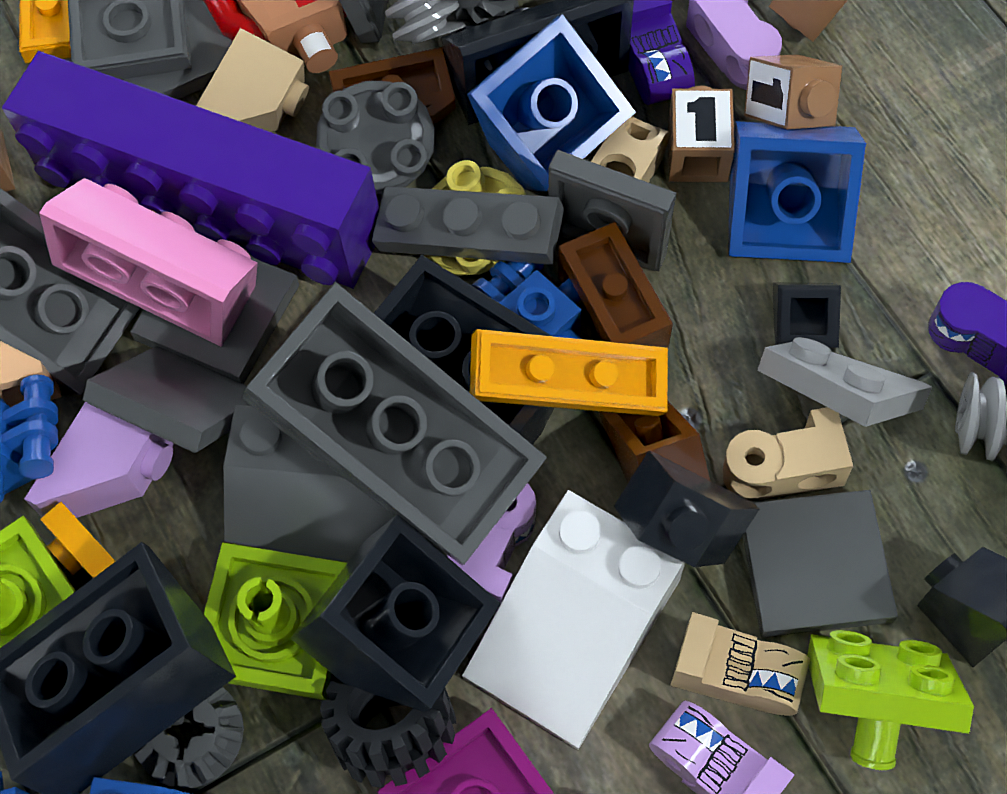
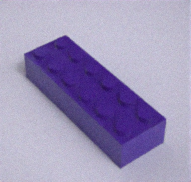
M41 51L36 53L2 106L3 112L16 132V140L25 147L35 164V172L54 186L65 188L68 184L74 185L83 178L102 187L105 184L119 186L132 194L139 205L147 209H153L158 214L162 212L176 214L189 222L195 232L215 242L220 239L231 241L246 249L257 260L270 265H278L279 262L301 269L307 277L323 285H333L336 282L354 289L375 248L372 238L379 206L371 167Z

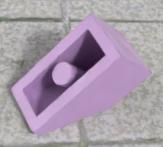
M85 402L51 456L54 460L53 473L48 477L36 479L24 500L41 517L59 502H62L78 518L141 497L151 481L160 479L168 469L173 456L174 443Z

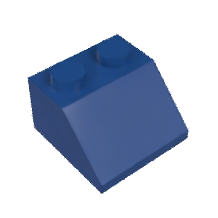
M563 14L557 16L467 94L489 145L525 190H548L549 165L557 150L584 159L636 113Z
M735 121V151L730 170L729 256L851 263L866 142L855 127L841 126L784 129L768 123Z

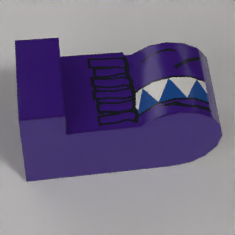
M634 0L628 69L646 105L670 100L672 89H688L695 86L692 63L685 46L682 44V38L671 14V0Z
M959 282L951 285L943 292L929 319L928 331L932 340L944 350L967 354L969 358L998 375V378L1004 381L1007 394V301L973 282Z

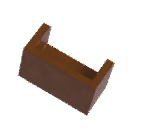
M616 222L559 245L558 279L562 284L570 278L604 342L665 347L669 349L673 323Z

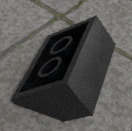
M553 0L532 8H520L508 16L477 26H466L453 34L441 37L452 88L468 125L477 123L479 120L467 94L559 15H564L609 77L627 72L634 0ZM489 59L493 70L489 71L482 63L483 61Z
M423 255L420 256L374 312L377 317L469 393L471 336L477 329L551 336ZM480 401L532 445L542 434L555 408Z
M143 542L0 648V748L12 781L42 794H80L92 785L93 777H103L236 677L212 624L152 549Z

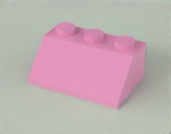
M83 178L47 201L39 213L52 265L220 347L225 342L256 286L258 262L252 260L249 253L242 247L228 240L220 239L215 242L196 233L189 222L170 212L157 214L139 205L132 194L119 186L105 184L102 187Z

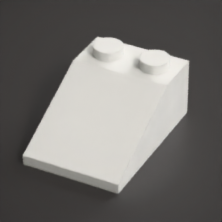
M568 490L531 547L464 671L463 679L579 750L678 585L685 563L638 541L625 522Z

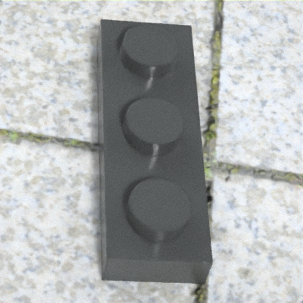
M385 186L372 242L382 252L553 265L564 207L559 197Z

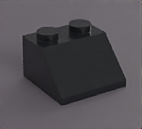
M397 514L364 541L290 639L344 684L426 712L432 708L501 603Z

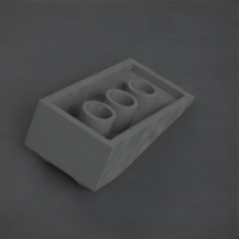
M0 188V341L41 361L57 384L77 396L81 395L86 388L87 380L92 378L140 307L52 265L41 218Z
M336 282L248 384L242 396L243 400L291 439L396 516L398 514L428 541L461 565H465L547 459L542 452Z

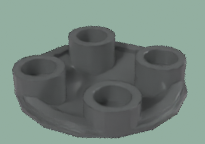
M364 81L344 88L342 91L331 93L326 97L322 105L323 113L317 123V149L371 167L376 194L383 195L385 186L407 187L424 172L434 151V126L426 106L418 99L416 91L410 85L404 82Z

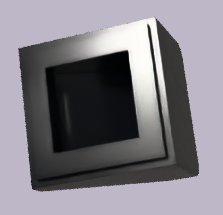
M773 282L775 345L793 342L794 338L802 337L818 341L828 348H839L841 285L835 283Z

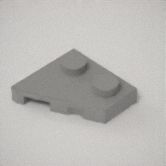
M802 337L794 338L793 342L765 347L757 370L864 427L924 409L932 386L924 382L831 352L826 345Z

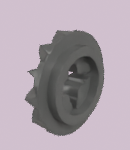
M223 687L192 709L194 721L206 727L209 731H214V733H203L202 736L192 737L188 748L184 749V756L183 752L180 751V741L164 731L135 752V757L152 778L174 788H195L217 779L231 766L240 750L244 727L242 714L237 702ZM185 715L172 725L182 724Z

